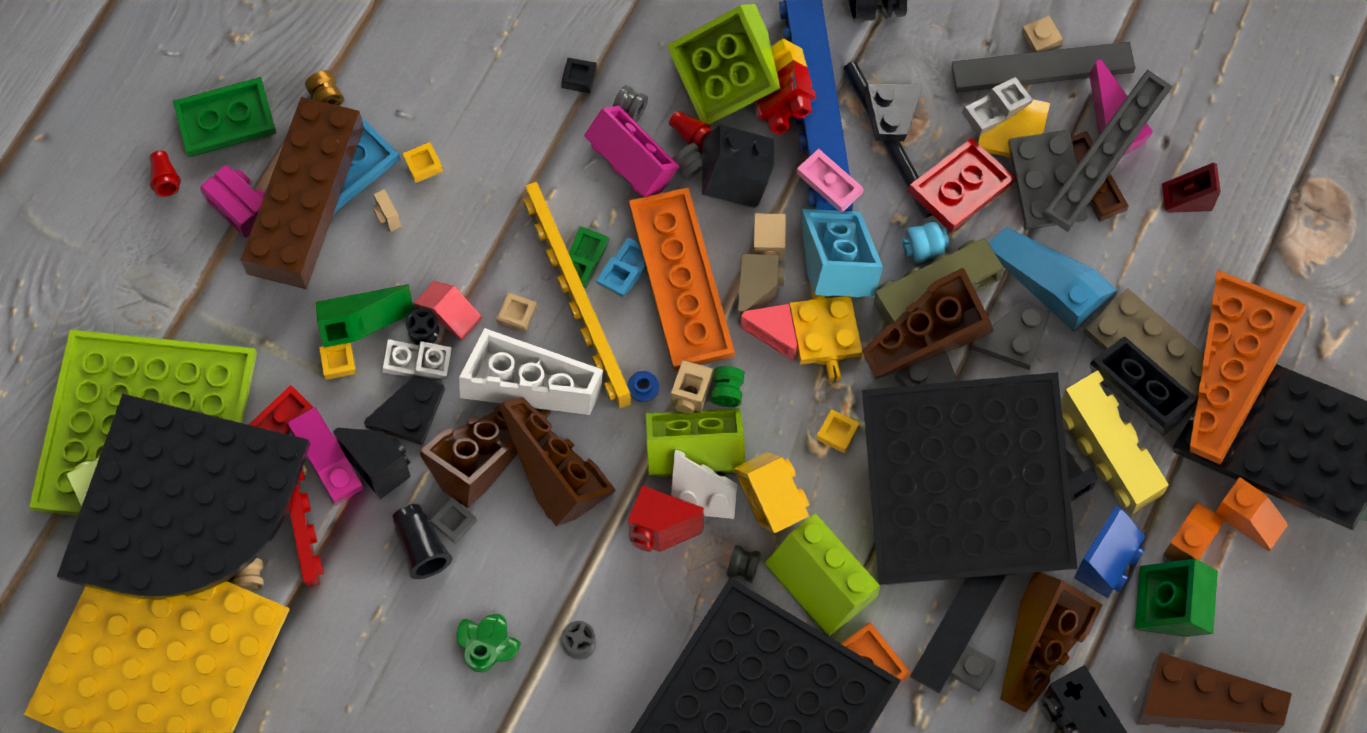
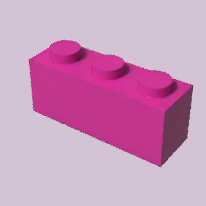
M620 106L602 108L584 134V137L591 143L592 148L611 163V167L615 172L623 175L632 184L631 187L636 193L644 197L660 194L680 167Z

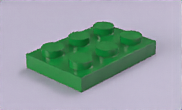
M261 77L173 101L188 158L277 134Z

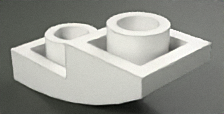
M388 339L381 373L406 377L417 376L421 378L444 379L447 377L452 347L422 341L419 345Z

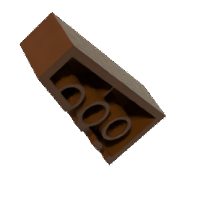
M1160 652L1152 664L1137 725L1160 724L1165 725V727L1188 726L1200 727V729L1213 730L1215 728L1230 729L1236 732L1277 733L1285 725L1292 693Z

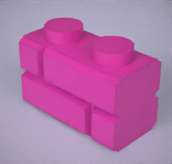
M224 165L215 173L214 177H210L201 185L200 190L204 199L244 238L250 236L265 193L260 188L254 191L249 186L251 181L240 169L234 171L229 165Z

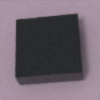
M568 57L561 81V88L591 94L597 71V63Z

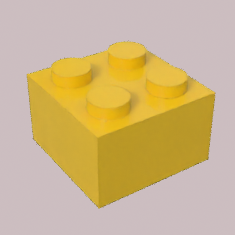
M765 452L733 468L760 527L776 533L809 517L806 507L809 506L808 499L801 488L797 489L792 479L796 476V473L789 459L784 460L782 456Z

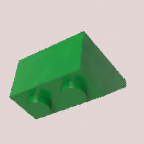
M1197 559L1140 566L1135 629L1182 637L1213 634L1218 571Z

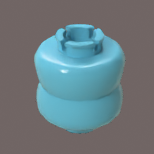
M934 221L927 222L922 226L909 227L906 231L907 238H902L906 257L911 256L915 263L922 264L929 259L934 260L937 256L944 254L945 247H949L946 229H940Z

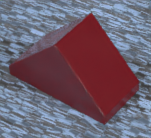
M1214 162L1162 183L1165 211L1168 213L1212 211L1221 193L1217 164Z

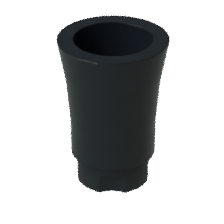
M410 504L400 508L392 515L395 532L405 554L411 578L425 579L440 573L450 565L453 559L451 554L441 542L427 514H424L419 504Z

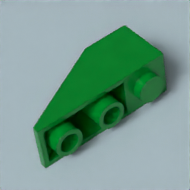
M409 284L316 302L317 324L324 348L355 342L407 317L414 310Z

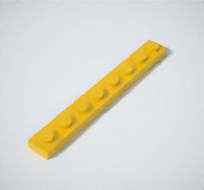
M537 181L525 185L527 197L523 198L525 208L529 216L535 215L538 222L534 224L540 242L546 240L549 249L545 250L551 267L557 266L561 274L557 276V280L563 294L568 292L572 301L568 304L574 320L580 319L584 328L580 329L583 341L586 347L590 345L593 347L596 354L592 356L594 366L602 369L607 379V382L604 383L607 396L610 401L616 400L619 409L631 405L630 391Z

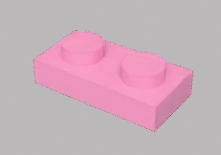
M820 149L815 151L797 168V175L840 213L846 210L863 194L864 188Z

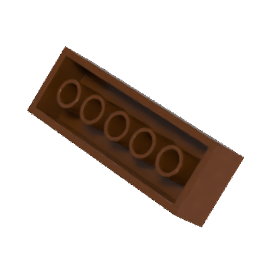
M304 97L300 98L241 257L247 275L307 289L364 130L360 111Z

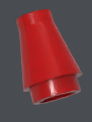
M676 111L669 120V126L680 135L687 145L695 143L698 146V151H702V139L712 132L709 124L690 117L681 111Z
M162 150L153 152L150 155V187L158 196H172L178 192L181 179L169 160L167 152Z

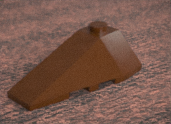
M963 267L934 281L915 303L912 302L905 309L906 311L893 324H889L862 352L875 379H879L914 364L963 347L994 332Z
M523 397L502 402L499 406L536 500L555 526L576 520L616 491L600 468L590 458L585 462L572 450L574 444L568 438L564 441L551 431V423Z

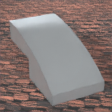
M1014 77L992 88L989 95L965 106L962 115L978 136L1019 113L1030 105L1033 99L1019 80Z

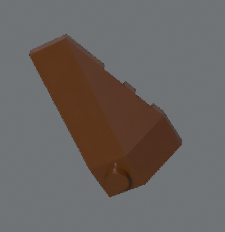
M497 406L494 408V412L479 419L476 416L467 420L465 425L454 430L448 428L441 431L420 450L419 455L442 491L466 508H469L492 486L518 452L500 407ZM535 408L546 419L551 414V410Z
M1034 572L1020 602L1000 700L1026 713L1050 683V675L1059 664L1064 666L1070 657L1067 653L1077 641L1082 643L1089 635L1103 604L1060 579L1041 572Z

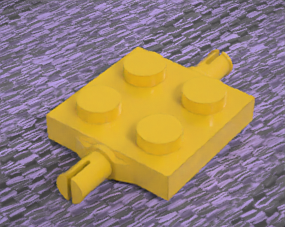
M809 282L812 298L808 301L789 303L797 341L799 364L817 363L826 365L829 382H833L834 379L837 382L842 379L838 363L845 359L859 358L863 353L851 296L831 298L814 295Z

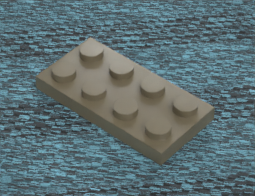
M1127 288L1085 328L1084 334L1103 351L1125 336L1198 398L1204 354L1130 289Z

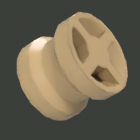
M256 558L245 569L236 574L231 583L251 592L263 589L264 579L260 576V571L263 569L262 559Z

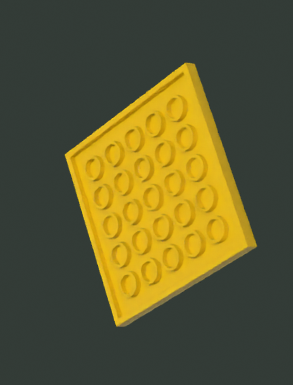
M227 581L194 595L166 597V599L161 600L132 598L85 586L24 715L64 733H233L290 609Z

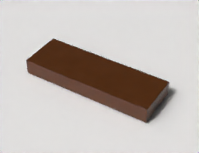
M1087 131L1071 137L1077 165L1093 145V141ZM1111 173L1089 202L1099 222L1123 213L1129 207Z

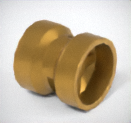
M327 70L319 71L309 76L305 81V87L308 93L314 97L313 100L337 106L343 103L344 97L341 90L335 87L336 80L332 72Z

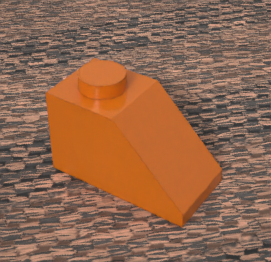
M1240 477L1215 512L1226 519L1225 522L1268 551L1271 550L1288 526L1270 498Z
M1197 502L1163 555L1173 561L1200 560L1226 519Z

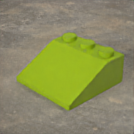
M756 4L739 5L666 45L700 121L709 125L781 89L768 31Z

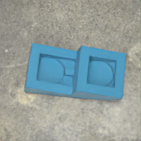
M627 238L616 257L612 256L596 283L624 297L646 270L640 244Z

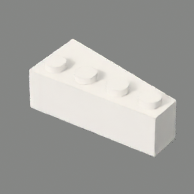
M484 328L459 377L460 398L502 404V402L523 397L534 408L590 415L602 390L603 370Z

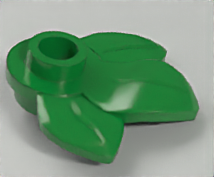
M501 614L488 615L480 621L479 625L465 618L460 622L457 629V643L464 650V661L475 672H486L496 662L511 660L517 654L521 642L517 639L506 637L507 622ZM479 652L486 653L484 656L481 657L475 655Z

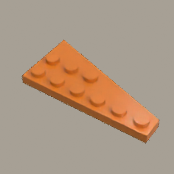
M1217 270L1190 452L1221 464L1303 316L1305 304Z

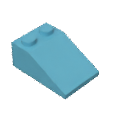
M802 209L801 221L807 275L814 295L851 296L855 298L874 297L883 266L861 212L843 211L840 213L838 210Z

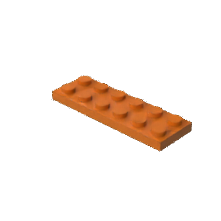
M689 187L629 200L631 216L673 371L680 369L682 360L704 365L734 358V347Z

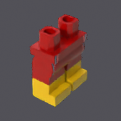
M783 38L771 47L781 89L754 102L757 118L767 122L770 131L779 135L784 134L790 129L788 118L791 116L801 119L811 114L810 102L817 98L815 90L811 89L812 82L802 48Z

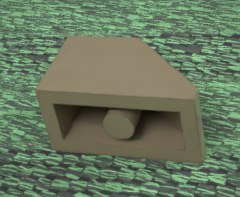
M742 253L738 323H741V316L745 311L764 308L777 297V287L784 286L785 267H779V255Z

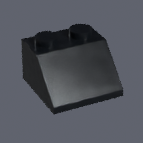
M719 125L702 139V195L753 208L758 207L774 167V139Z
M338 427L333 431L337 443L350 464L380 500L411 477L407 467L410 461L405 455L406 450L396 437L390 440L384 431Z

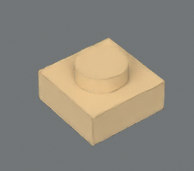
M1050 16L1027 24L1022 28V34L1032 52L1049 51L1062 45L1063 38Z
M385 189L373 194L377 206L372 208L379 223L386 222L390 232L402 227L399 215Z

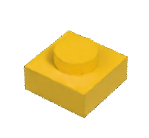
M431 142L402 153L415 183L444 172Z
M351 343L325 348L323 346L319 347L325 380L357 374Z
M831 409L817 434L816 440L845 454L859 429L860 423Z

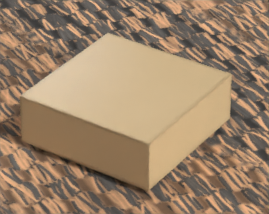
M508 292L496 321L498 324L526 333L538 307L537 302Z

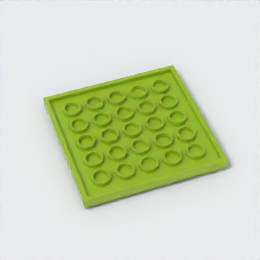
M70 329L29 508L33 512L71 516L79 515L81 504L67 473L74 471V468L80 463L92 462L100 457L122 394L244 423L257 357L256 349Z

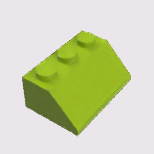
M741 408L702 410V412L694 411L693 414L681 412L646 413L649 475H656L658 477L672 476L675 450L684 452L686 458L700 466L704 464L713 469L714 472L720 471L724 474L735 473L733 468L745 463V441Z
M816 513L793 530L764 564L825 635L829 637L878 597L880 585Z

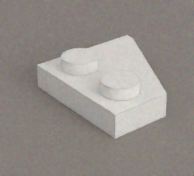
M675 450L671 496L703 507L704 516L734 519L738 484L726 477L718 476L713 469L704 464L701 466L686 458L684 452Z

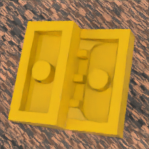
M1033 99L1032 103L992 130L980 135L978 144L988 153L1011 158L1008 146L1009 139L1043 134L1050 103Z

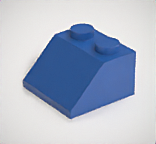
M1115 506L1074 576V579L1106 598L1110 596L1113 589L1120 592L1129 575L1124 573L1129 563L1136 566L1145 551L1140 546L1145 535L1122 508Z

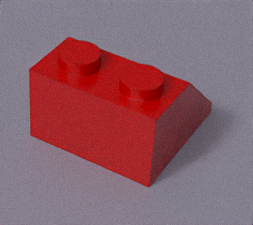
M642 486L628 518L630 541L633 542L635 547L643 551L650 552L654 549L661 552L702 534L704 530V508Z

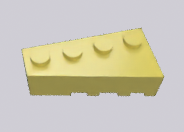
M1097 370L1065 390L1061 401L1063 427L1065 430H1070L1073 433L1081 453L1084 456L1089 455L1094 462L1095 471L1103 482L1110 484L1118 504L1122 508H1127L1132 515L1163 496L1169 484L1146 448H1138L1137 432L1131 423L1122 422L1117 409L1119 403L1113 394L1108 397L1106 396L1099 384L1104 379Z

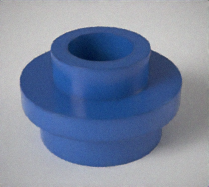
M639 371L629 378L627 387L630 391V396L634 400L648 402L658 394L659 382L652 373ZM640 382H647L649 384L646 389H640L637 385Z

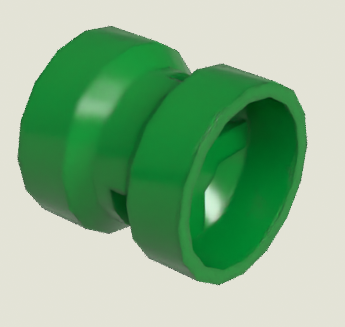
M732 366L716 367L713 371L715 387L711 390L710 401L722 407L741 405L742 392L740 391V386L744 384L745 372Z

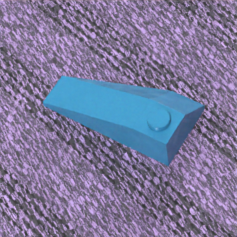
M1008 227L1004 228L988 243L1002 266L1073 332L1117 293V289L1095 269Z

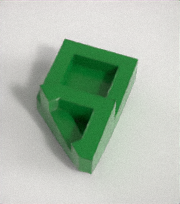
M580 226L569 255L583 287L587 288L610 239L608 236Z

